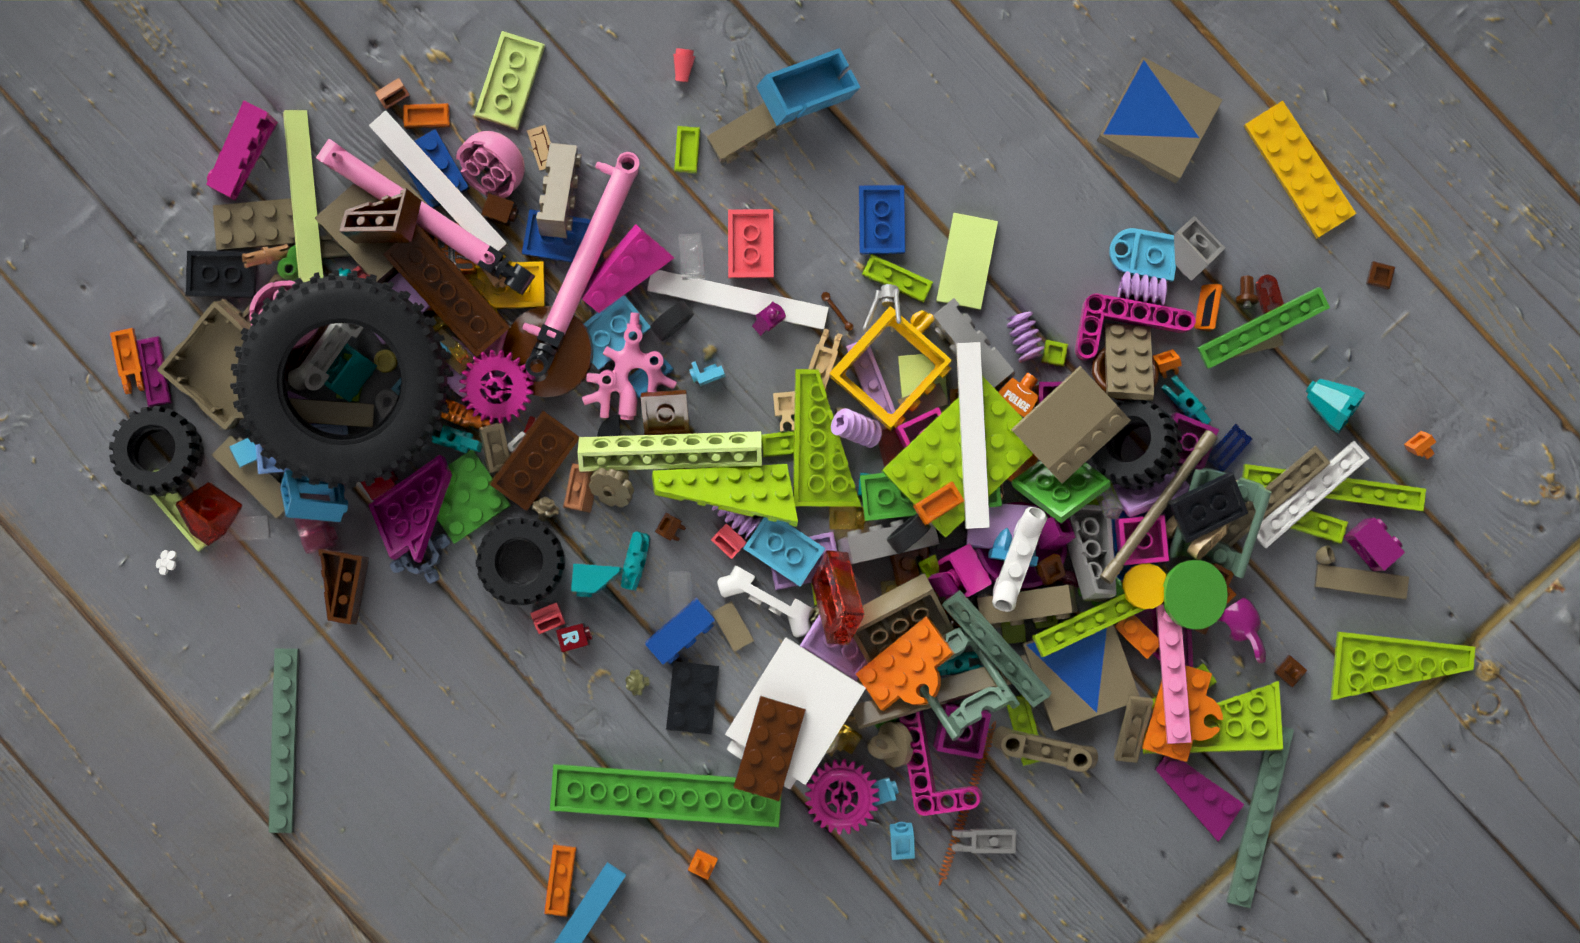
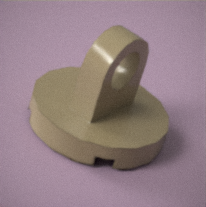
M892 721L884 723L880 727L878 735L872 737L869 742L868 751L875 758L883 759L889 766L894 768L904 766L911 760L913 755V748L910 745L912 736L907 727L901 722Z

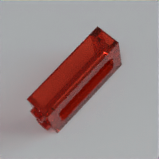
M826 550L811 582L827 644L849 645L865 614L848 552Z

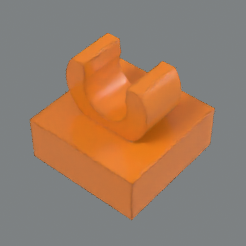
M1174 349L1152 356L1164 379L1167 378L1166 371L1172 369L1175 375L1179 373L1178 367L1182 366V363Z
M1420 431L1408 440L1404 446L1408 452L1417 456L1420 455L1421 457L1425 456L1428 460L1434 455L1431 446L1436 441L1432 435Z
M697 848L688 871L708 880L718 858Z

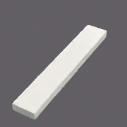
M1352 441L1330 460L1331 463L1263 519L1257 540L1264 548L1269 547L1369 459L1366 453L1355 441Z

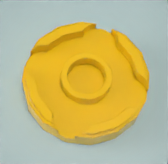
M1150 563L1138 564L1130 568L1125 574L1122 583L1127 601L1140 609H1153L1161 605L1164 601L1163 584L1166 578L1165 572L1158 566Z

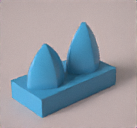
M1008 528L999 533L993 548L989 550L988 558L1005 561L1013 539ZM1036 549L1029 564L1031 567L1037 566L1038 557H1036Z

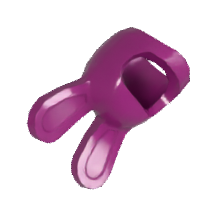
M1244 597L1226 608L1217 621L1225 622L1230 627L1231 634L1229 637L1234 641L1242 642L1249 640L1257 662L1265 663L1266 650L1262 639L1257 633L1261 626L1260 615L1252 602Z

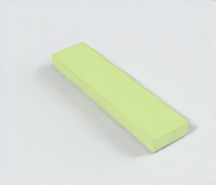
M179 492L174 494L166 493V496L154 494L151 496L197 551L200 552L217 537Z

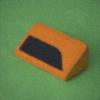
M1221 284L1201 286L1194 325L1195 329L1208 332L1215 329L1223 287Z

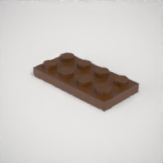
M542 411L489 484L527 511L578 442L579 436L548 413Z
M760 696L733 788L776 801L780 800L806 709Z

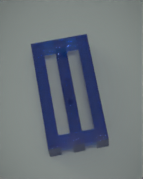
M1234 424L1211 450L1207 460L1219 471L1224 472L1253 438L1248 436L1244 430H1241L1237 424ZM1236 431L1238 435L1219 457L1214 460L1212 457ZM1241 438H1244L1245 440L1221 466L1219 463Z

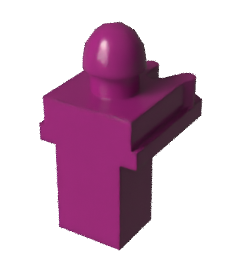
M772 301L771 304L755 316L757 320L752 327L762 336L786 318L785 311L780 305Z

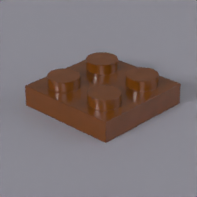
M686 390L641 393L644 435L690 434Z

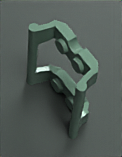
M1211 468L1195 469L1188 492L1226 473ZM1240 477L1236 482L1244 502L1252 501L1256 510L1242 554L1231 549L1225 542L1219 541L1205 556L1211 557L1213 563L1230 569L1236 577L1244 578L1272 492L1266 490L1262 484ZM1178 525L1168 554L1173 558L1181 555L1193 558L1187 552L1193 541L1186 543L1183 540Z
M958 627L945 634V640L955 654L944 663L961 655L965 651L966 646L971 645L998 687L985 688L966 698L961 703V706L949 717L937 698L929 694V687L923 685L920 688L952 741L957 740L966 727L981 720V712L983 710H991L994 713L1007 705H1010L1012 709L1020 705L993 662L962 627Z

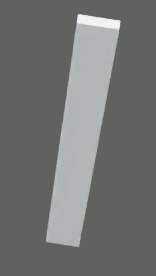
M386 110L369 125L463 229L499 252L508 245Z
M657 270L650 276L647 289L648 292L757 315L773 301L785 311L786 318L783 320L784 322L824 330L829 307L662 270Z
M980 342L957 343L965 529L990 528Z

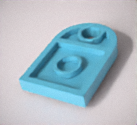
M1129 228L1119 232L1113 238L1109 247V257L1117 270L1122 273L1128 271L1130 275L1138 273L1141 277L1147 275L1148 278L1155 276L1158 280L1165 278L1166 281H1174L1176 270L1174 235ZM1121 243L1127 247L1125 255H1118L1115 252L1117 244Z

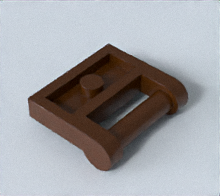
M929 547L890 556L897 587L920 576L915 557L920 556L921 561L929 558L931 553Z

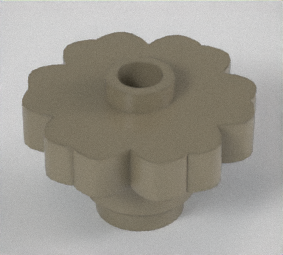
M599 468L594 471L588 485L591 493L599 496V500L602 503L611 507L616 504L621 508L630 503L634 488L629 481V472L627 470L609 469L607 471L604 468Z

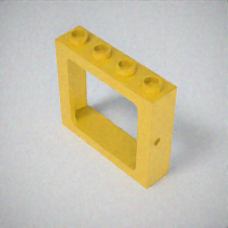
M890 306L833 368L829 376L891 431L893 427L896 428L904 423L906 420L904 415L909 410L913 412L920 405L921 401L919 398L924 393L929 395L936 387L934 382L939 377L944 378L952 368L949 365L952 360L904 317L901 316V323L898 324L895 310ZM888 326L893 327L935 365L930 374L893 414L886 412L846 376L847 370Z

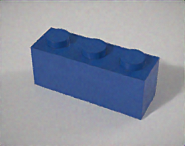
M696 597L645 641V645L662 665L666 662L671 664L679 657L677 652L683 647L686 649L691 647L697 641L695 637L699 633L703 632L705 634L714 626L712 622L715 621V617Z

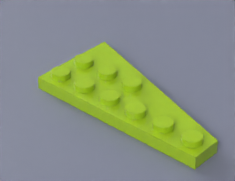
M795 369L793 497L795 506L862 507L840 436L834 435L831 431V423L834 417L819 369Z
M787 464L652 471L654 494L657 496L679 501L684 499L697 502V505L706 506V504L718 506L720 510L751 517L758 515L767 517L769 521L789 522V525L797 527L798 518Z
M1337 632L1330 700L1474 670L1476 647Z
M1279 681L1218 702L1223 720H1217L1213 715L1208 714L1204 718V724L1208 728H1220L1219 732L1207 740H1193L1190 753L1283 750ZM1143 749V754H1153V753H1154V752H1151V751H1148V750H1144V749Z

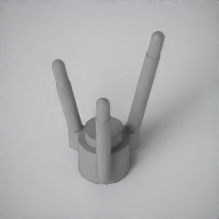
M886 284L881 287V291H876L874 302L863 326V331L867 330L879 300L882 302V306L887 308L891 306L895 310L897 323H901L900 290L897 286ZM890 326V331L892 333L895 332V329Z

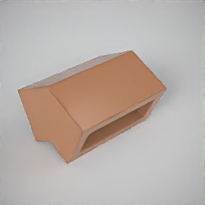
M400 78L375 92L385 109L410 95ZM403 89L401 92H399L398 94L394 95L393 97L384 102L386 98Z

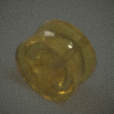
M457 341L455 347H449L448 349L456 360L462 364L465 358L469 359L470 356Z

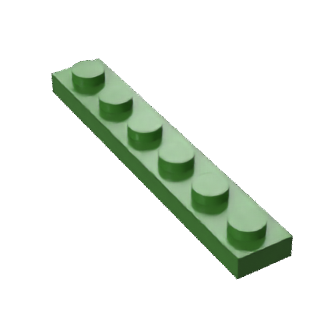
M1317 287L1197 349L1205 367L1209 369L1330 307L1321 287Z

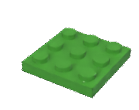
M470 450L448 465L452 477L437 520L454 544L512 506L505 495L489 484L493 477L473 450Z
M1039 461L1012 480V486L1058 522L1062 523L1110 488L1111 481L1085 462L1065 482L1061 483Z

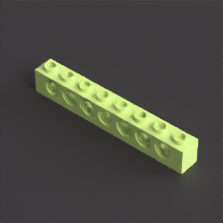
M761 431L579 437L578 442L579 472L595 471L599 468H604L608 471L609 469L643 470L762 466Z

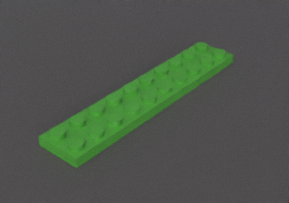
M553 764L550 811L779 827L781 797L779 801L735 789L733 787L736 777Z

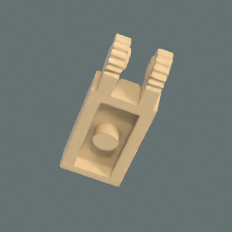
M824 328L808 369H819L824 388L826 389L830 377L829 373L833 369L838 354L837 350L842 334L838 333L835 336L833 348L830 349L824 347L825 341L829 336V330Z

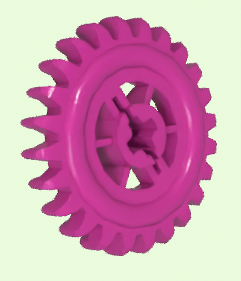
M492 349L490 357L485 352H482V360L474 356L475 364H466L470 371H462V374L467 379H461L459 383L466 385V387L461 388L459 392L466 393L467 395L461 401H470L466 409L474 407L473 416L482 413L481 421H484L489 416L490 424L495 421V418L498 419L499 423H503L504 417H506L508 422H511L512 414L517 418L520 417L518 409L522 411L527 410L523 403H531V399L527 395L533 394L534 391L529 389L528 386L533 385L534 382L527 380V373H524L525 364L518 365L520 362L519 357L513 361V354L511 352L507 357H504L503 350H500L498 356H496L495 351ZM492 370H499L506 374L503 377L494 376ZM489 372L490 379L488 381L482 380L484 375ZM507 375L511 378L513 385L507 384L505 380ZM497 382L498 387H501L497 392H495V388L490 386ZM481 389H484L486 395H488L486 398L483 396ZM505 392L512 393L510 398L507 401H504L502 395H504ZM490 397L499 398L501 403H494L488 401Z
M834 759L833 767L828 762H825V771L818 767L817 772L819 776L812 774L811 779L814 783L806 784L811 791L806 792L805 796L810 797L811 800L805 802V804L813 807L808 813H816L813 821L821 820V828L829 825V833L834 828H837L839 835L842 834L843 828H845L847 834H851V827L856 831H860L859 823L867 826L868 823L865 818L874 819L870 811L878 810V807L873 805V803L880 801V798L873 796V794L877 793L879 789L871 787L876 782V779L868 780L871 772L863 774L864 765L855 769V761H852L847 766L846 759L842 760L841 765L838 764L837 759ZM839 780L836 789L830 787L831 783ZM847 781L854 785L856 789L852 790V788L847 786ZM827 789L832 792L831 801L828 803L826 802ZM842 790L844 791V795L848 796V798L845 799L843 802L842 798L838 797V794H840ZM856 791L859 798L857 805L853 802L854 792ZM833 803L837 807V812H834L828 805ZM850 804L854 807V810L845 813L846 806Z

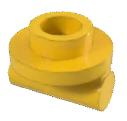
M923 310L913 314L910 319V323L922 334L934 322L933 315Z

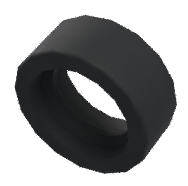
M679 301L661 314L651 324L650 329L660 341H664L681 329L693 317L694 313L684 301Z
M915 514L900 525L887 538V542L897 554H900L921 539L930 530L931 525H925L919 515Z

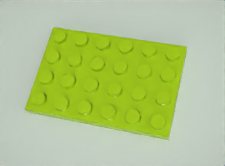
M982 376L989 497L1034 453L1011 430L1023 418ZM959 397L881 470L913 505L952 481L964 499ZM964 502L931 522L944 537H947L965 520Z

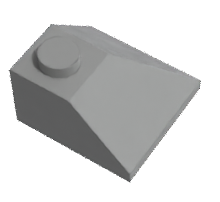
M1195 216L1174 234L1175 265L1191 281L1225 249Z

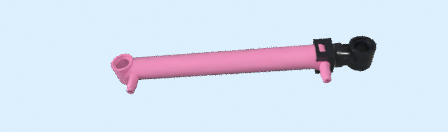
M328 139L316 157L320 162L380 201L383 196L389 195L392 197L400 194V190H403L402 187L330 139ZM423 201L421 202L416 224H419L426 232L478 265L499 280L503 277L506 278L504 283L521 295L524 294L535 278V275L517 263L512 267V261L505 257L504 254L478 239Z
M624 152L620 154L615 167L605 163H596V169L611 177L546 322L541 328L528 323H524L522 327L523 330L537 336V342L525 364L527 376L532 381L539 382L546 379L556 353L560 350L572 317L632 183L638 175L639 159L634 153ZM624 163H631L634 167L626 170L622 165ZM537 363L544 367L538 373L531 370V367Z

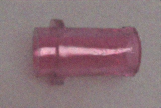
M1064 567L1066 575L1056 580V583L1062 582L1074 585V587L1079 589L1076 574L1066 570Z

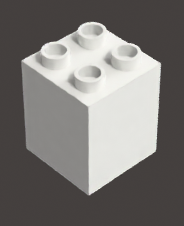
M785 637L728 728L725 735L732 738V741L727 750L742 759L760 696L804 708L806 711L784 786L791 789L796 780L806 785L866 688Z

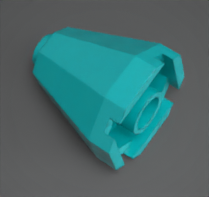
M1319 379L1317 382L1312 381L1305 391L1308 393L1306 398L1328 427L1337 434L1346 426L1348 419L1351 415L1353 416L1365 397V393L1358 388L1324 379Z

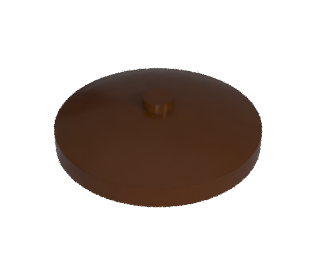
M552 306L531 309L513 322L507 332L503 345L504 357H507L511 352L513 354V361L518 357L520 358L519 366L526 364L537 342V336L528 333L522 327L524 323H528L541 328L545 324ZM576 315L572 317L564 335V341L559 352L556 353L546 379L539 382L533 381L534 384L528 386L529 389L534 391L532 395L540 397L562 396L577 388L586 378L592 365L593 343L588 329ZM537 363L531 367V370L538 373L544 367Z

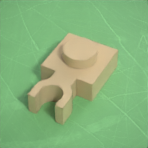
M795 391L773 393L775 416H782L780 432H783V424L786 422L792 425V431H794V421L791 419V415H794Z

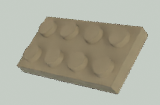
M291 198L213 205L217 251L296 244Z
M1105 323L1106 394L1110 398L1153 401L1154 382L1150 326Z

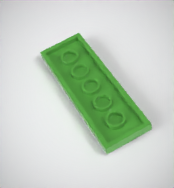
M884 473L860 475L865 521L909 517L917 514L913 503ZM1000 486L988 497L989 508L1002 506Z

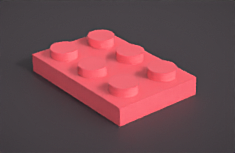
M773 209L728 210V278H774Z

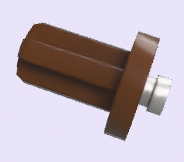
M1246 275L1240 278V295L1236 297V303L1243 305L1244 308H1250L1251 305L1259 302V297L1254 295V278Z

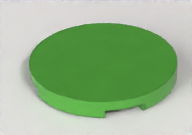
M1202 560L1184 561L1173 567L1165 578L1163 584L1165 604L1163 605L1168 616L1177 625L1188 629H1204L1213 625L1223 614L1227 604V586L1220 571L1212 564Z

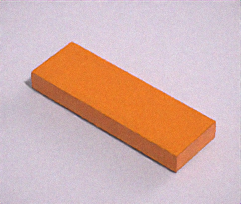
M553 845L544 914L568 916L577 847Z

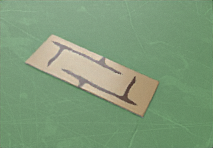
M545 125L527 130L539 170L546 169L549 145L551 143Z

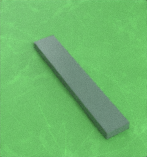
M960 590L944 601L942 606L1033 708L1050 697L1052 692Z

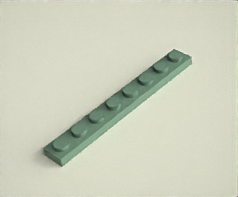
M274 649L269 833L294 832L299 649Z
M1282 726L1283 750L1263 751L1226 900L1228 903L1251 908L1294 729Z

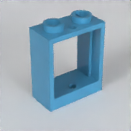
M285 470L280 490L286 517L341 522L343 513H346L348 510V500L344 497V485L338 483V487H333V489L328 488V483L320 481L319 485L309 484V478L302 476L301 479H294L291 477L293 471ZM299 493L329 495L330 501L302 499Z

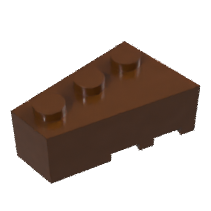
M406 188L400 190V194L390 197L386 195L382 197L381 201L375 203L367 202L350 208L344 212L339 232L354 243H411L422 200Z
M318 549L322 566L321 575L324 581V597L328 621L357 625L369 557Z

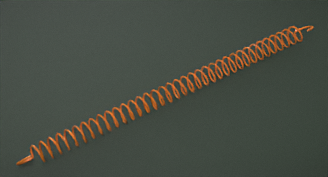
M988 728V731H990V732H992V733H987V735H989V734H992V735H993L994 732L991 731V730H994V728H993V729H989V728ZM984 749V753H986V754H983V755H989V754H988L987 752H985V751H990V749H988V750H985V749ZM979 759V760H981V761H983V762L976 761V763H978V764H980V763H984V764H985V763H986V762H985L984 760H982V759ZM975 765V767L978 768V769H980L979 767H981V768H984V767H985L984 765H982V766H977V765ZM977 772L978 774H972L973 776H982L979 772ZM970 778L971 780H973V781H975V782H977V783H974V782H969V783L972 784V785H974V784H979V782L976 781V780H981V779H980V778H979V779ZM971 793L972 795L966 794L967 797H969V796H973V797H974L975 795H974L973 793ZM959 811V812L963 813L964 815H966V816L958 815L959 817H961V818H963V817H968V815L965 814V813H969V811H968V812ZM957 819V821H959V822H961V823H963V824H959V823H955V824L958 825V826H960V825H965V823L962 822V821H967V820H966V819H965V820ZM960 826L961 828L954 827V829L956 830H963L964 828L962 826ZM957 839L958 841H956V840H950L951 842H953V843H955V844H957L956 842H960L959 839ZM945 852L946 854H948V855H950V856H952L951 854H956L955 852H954V853ZM949 859L950 861L943 860V862L949 864L948 862L952 863L953 861L951 859ZM941 864L942 866H944V867L947 868V869H949L948 867H951V864H949V865H943V864ZM940 868V870H942V871H944V872L950 871V869H949V870H946V869H941V868ZM946 872L947 874L939 873L944 877H946L945 875H949L948 872ZM947 877L940 879V881H939V886H940L941 883H942V879H947Z

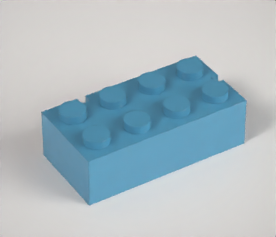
M840 48L769 73L756 86L776 126L790 122L796 117L798 119L846 101L861 88L852 70L847 71L838 80V77L849 67Z

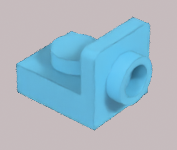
M696 361L691 363L693 368L689 369L693 381H698L700 386L726 377L722 365L719 367L716 364L704 368L703 373H700Z
M889 777L876 780L871 786L872 788L879 789L873 796L880 798V801L874 802L873 805L877 806L897 800L895 795L899 794L895 780L890 781Z
M897 822L896 824H890L892 860L914 859L915 849L912 823Z

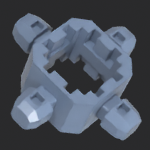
M441 534L435 537V540L431 536L428 546L434 558L416 567L412 563L408 552L401 556V559L398 558L391 561L389 564L393 573H399L405 570V567L409 572L415 574L425 572L424 577L432 584L440 579L437 569L433 568L440 563L442 558L439 548L444 549L451 541L447 534Z

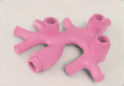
M631 312L630 324H627V329L624 333L626 341L624 348L621 351H615L606 346L603 355L614 361V370H604L600 374L587 373L586 382L597 383L599 390L583 396L582 400L584 405L599 402L601 404V418H609L611 393L617 391L620 394L618 412L620 419L634 420V416L637 415V395L634 387L628 380L629 372L634 368L643 369L647 373V392H657L659 385H664L673 390L677 383L662 373L661 366L663 365L664 358L660 352L651 351L645 354L640 350L639 343L643 337L642 325L639 324L640 313ZM630 332L637 333L638 337L636 340L629 338ZM653 356L659 359V362L655 365L650 362V358ZM606 375L611 377V382L608 384L603 382V377Z

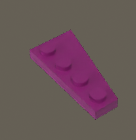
M1163 756L1154 770L1198 818L1215 840L1219 842L1244 804L1185 762Z

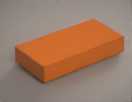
M448 103L403 105L405 129L450 127V107Z
M952 481L919 501L913 507L923 523L927 525L964 502V499Z

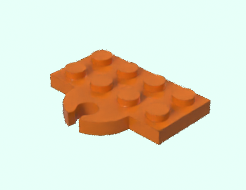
M925 616L858 671L856 675L882 711H885L899 698L913 705H925L928 701L920 696V688L923 685H927L929 687V694L936 697L941 686V676L937 668L955 653L932 621Z
M1185 665L1191 743L1167 744L1161 678L1141 749L1187 762L1193 740L1203 741L1210 739L1220 730L1218 727L1208 728L1204 724V718L1211 714L1217 720H1223V715L1216 701L1206 696L1212 673Z

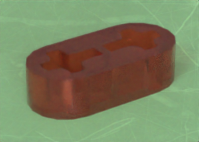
M1269 274L1261 276L1256 281L1255 287L1262 312L1265 314L1271 311V309L1268 310L1267 308L1270 305V297L1272 303L1277 304L1278 307L1284 303L1276 278ZM1264 279H1266L1267 283H1272V286L1269 288V295L1267 289L1261 287Z

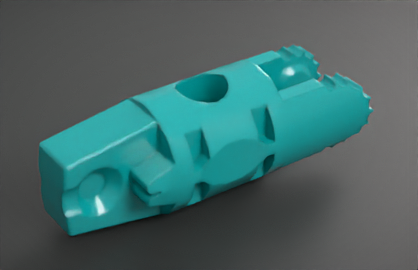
M1174 375L1171 380L1182 392L1177 396L1166 385L1161 390L1187 417L1208 425L1212 420L1204 412L1207 408ZM1187 399L1190 401L1189 407L1186 405Z
M443 425L440 438L432 436L433 443L463 453H467L468 449L481 452L482 443L472 439L473 434Z
M635 531L632 534L622 570L621 587L624 589L636 591L642 577L650 545V536L646 533Z
M975 651L964 652L940 665L937 669L940 676L964 673L984 667V665L969 667L968 658H979Z

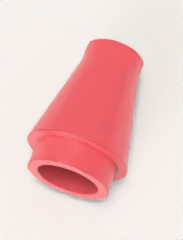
M676 48V53L673 54L675 81H689V75L695 60V56H693L694 50Z

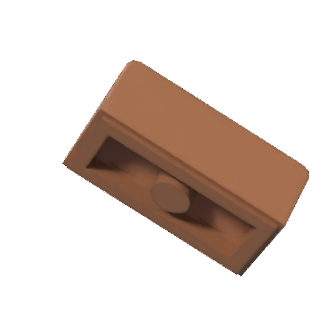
M572 463L563 508L591 512L594 494L591 493L588 484L594 471L579 472V464Z

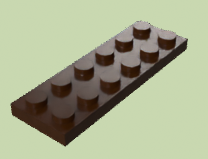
M419 224L415 226L411 243H395L383 254L475 357H478L511 327Z

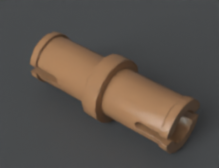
M284 244L269 249L268 247H263L260 251L242 254V260L246 262L244 266L249 268L264 263L265 265H270L273 261L287 257L289 246Z

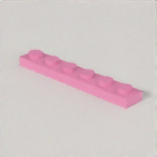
M1162 604L1156 607L1167 744L1191 743L1182 627L1171 620Z

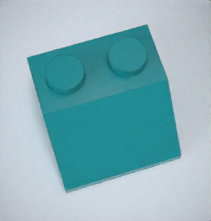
M346 343L326 371L329 378L324 384L350 402L359 393L365 381L371 377L377 365ZM344 353L352 354L349 361L343 358Z
M573 563L571 591L577 592L576 596L592 597L593 593H599L622 573L623 568Z

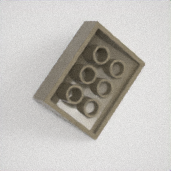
M1079 366L1011 430L1048 470L1063 483L1131 420L1084 369Z
M925 573L843 616L867 663L871 662L925 616L932 621L944 639L945 634L954 630Z

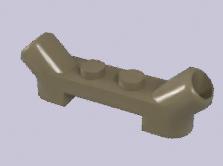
M1005 726L998 727L992 736L993 746L1012 757L1038 760L1064 766L1066 769L1078 772L1094 768L1098 761V752L1092 746H1081L1012 730Z

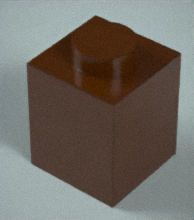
M488 193L481 215L485 219L510 227L511 222H515L518 209H516L517 205L515 202Z

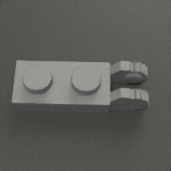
M953 830L952 836L957 838L970 837L969 845L953 844L952 850L970 853H1016L1017 830Z

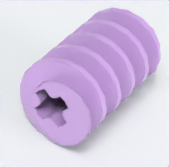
M1126 271L1121 278L1117 297L1120 298L1122 293H1124L1125 299H1129L1131 295H1134V301H1138L1140 297H1143V302L1147 303L1150 298L1152 299V304H1156L1160 300L1161 306H1164L1167 295L1166 279L1162 278L1158 283L1157 277L1153 276L1149 282L1147 275H1144L1140 280L1138 273H1135L1131 278L1130 272Z
M1033 312L1020 313L1006 319L1012 320L1007 324V328H1014L1010 332V336L1017 337L1012 342L1013 345H1020L1015 352L1016 354H1023L1018 359L1019 362L1042 356L1040 352L1045 348L1044 346H1037V343L1042 338L1034 337V335L1039 330L1031 329V326L1036 323L1035 320H1028Z
M849 409L838 411L831 423V431L834 435L868 448L876 446L882 436V427L877 420Z
M718 506L712 507L713 511L718 509ZM719 510L718 512L719 517L726 514L724 520L726 523L733 520L732 529L740 526L738 534L747 533L745 539L758 527L762 520V516L754 519L751 516Z

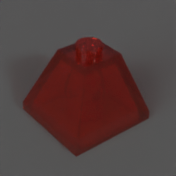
M208 482L176 502V508L190 533L209 546L226 534L241 511L242 504Z

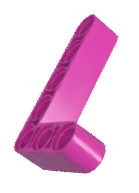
M1092 294L1083 303L1075 354L1083 361L1090 360L1096 355L1103 319L1139 326H1150V328L1176 333H1185L1194 327L1196 322L1195 316L1187 310L1108 295ZM1089 301H1098L1100 304L1099 310H1092L1089 307ZM1113 304L1121 306L1122 313L1120 315L1112 312L1111 306ZM1135 308L1143 310V319H1138L1134 316ZM1158 312L1166 315L1165 323L1157 321L1156 314ZM1180 316L1188 319V327L1179 325L1178 319ZM1086 322L1095 324L1096 330L1094 333L1086 331ZM1082 344H1088L1091 347L1092 352L1090 355H1085L1081 352Z
M923 710L916 712L914 719H910L906 715L899 717L900 722L907 727L909 732L916 730L920 734L919 741H912L910 745L913 748V755L914 753L922 754L924 762L923 764L915 763L912 755L911 760L907 763L916 812L922 816L969 810L977 807L983 799V794L976 786L936 791ZM919 775L926 777L928 781L926 787H921L917 783ZM967 792H973L976 795V803H969L966 800ZM945 795H950L954 799L953 806L949 807L944 804L943 797ZM923 798L931 802L930 810L923 809L921 806Z

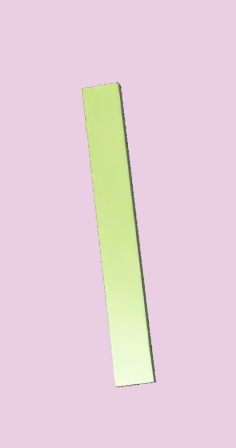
M284 110L283 117L298 275L304 283L310 281V278L317 272H319L320 278H323L318 222L315 219L317 207L307 110Z

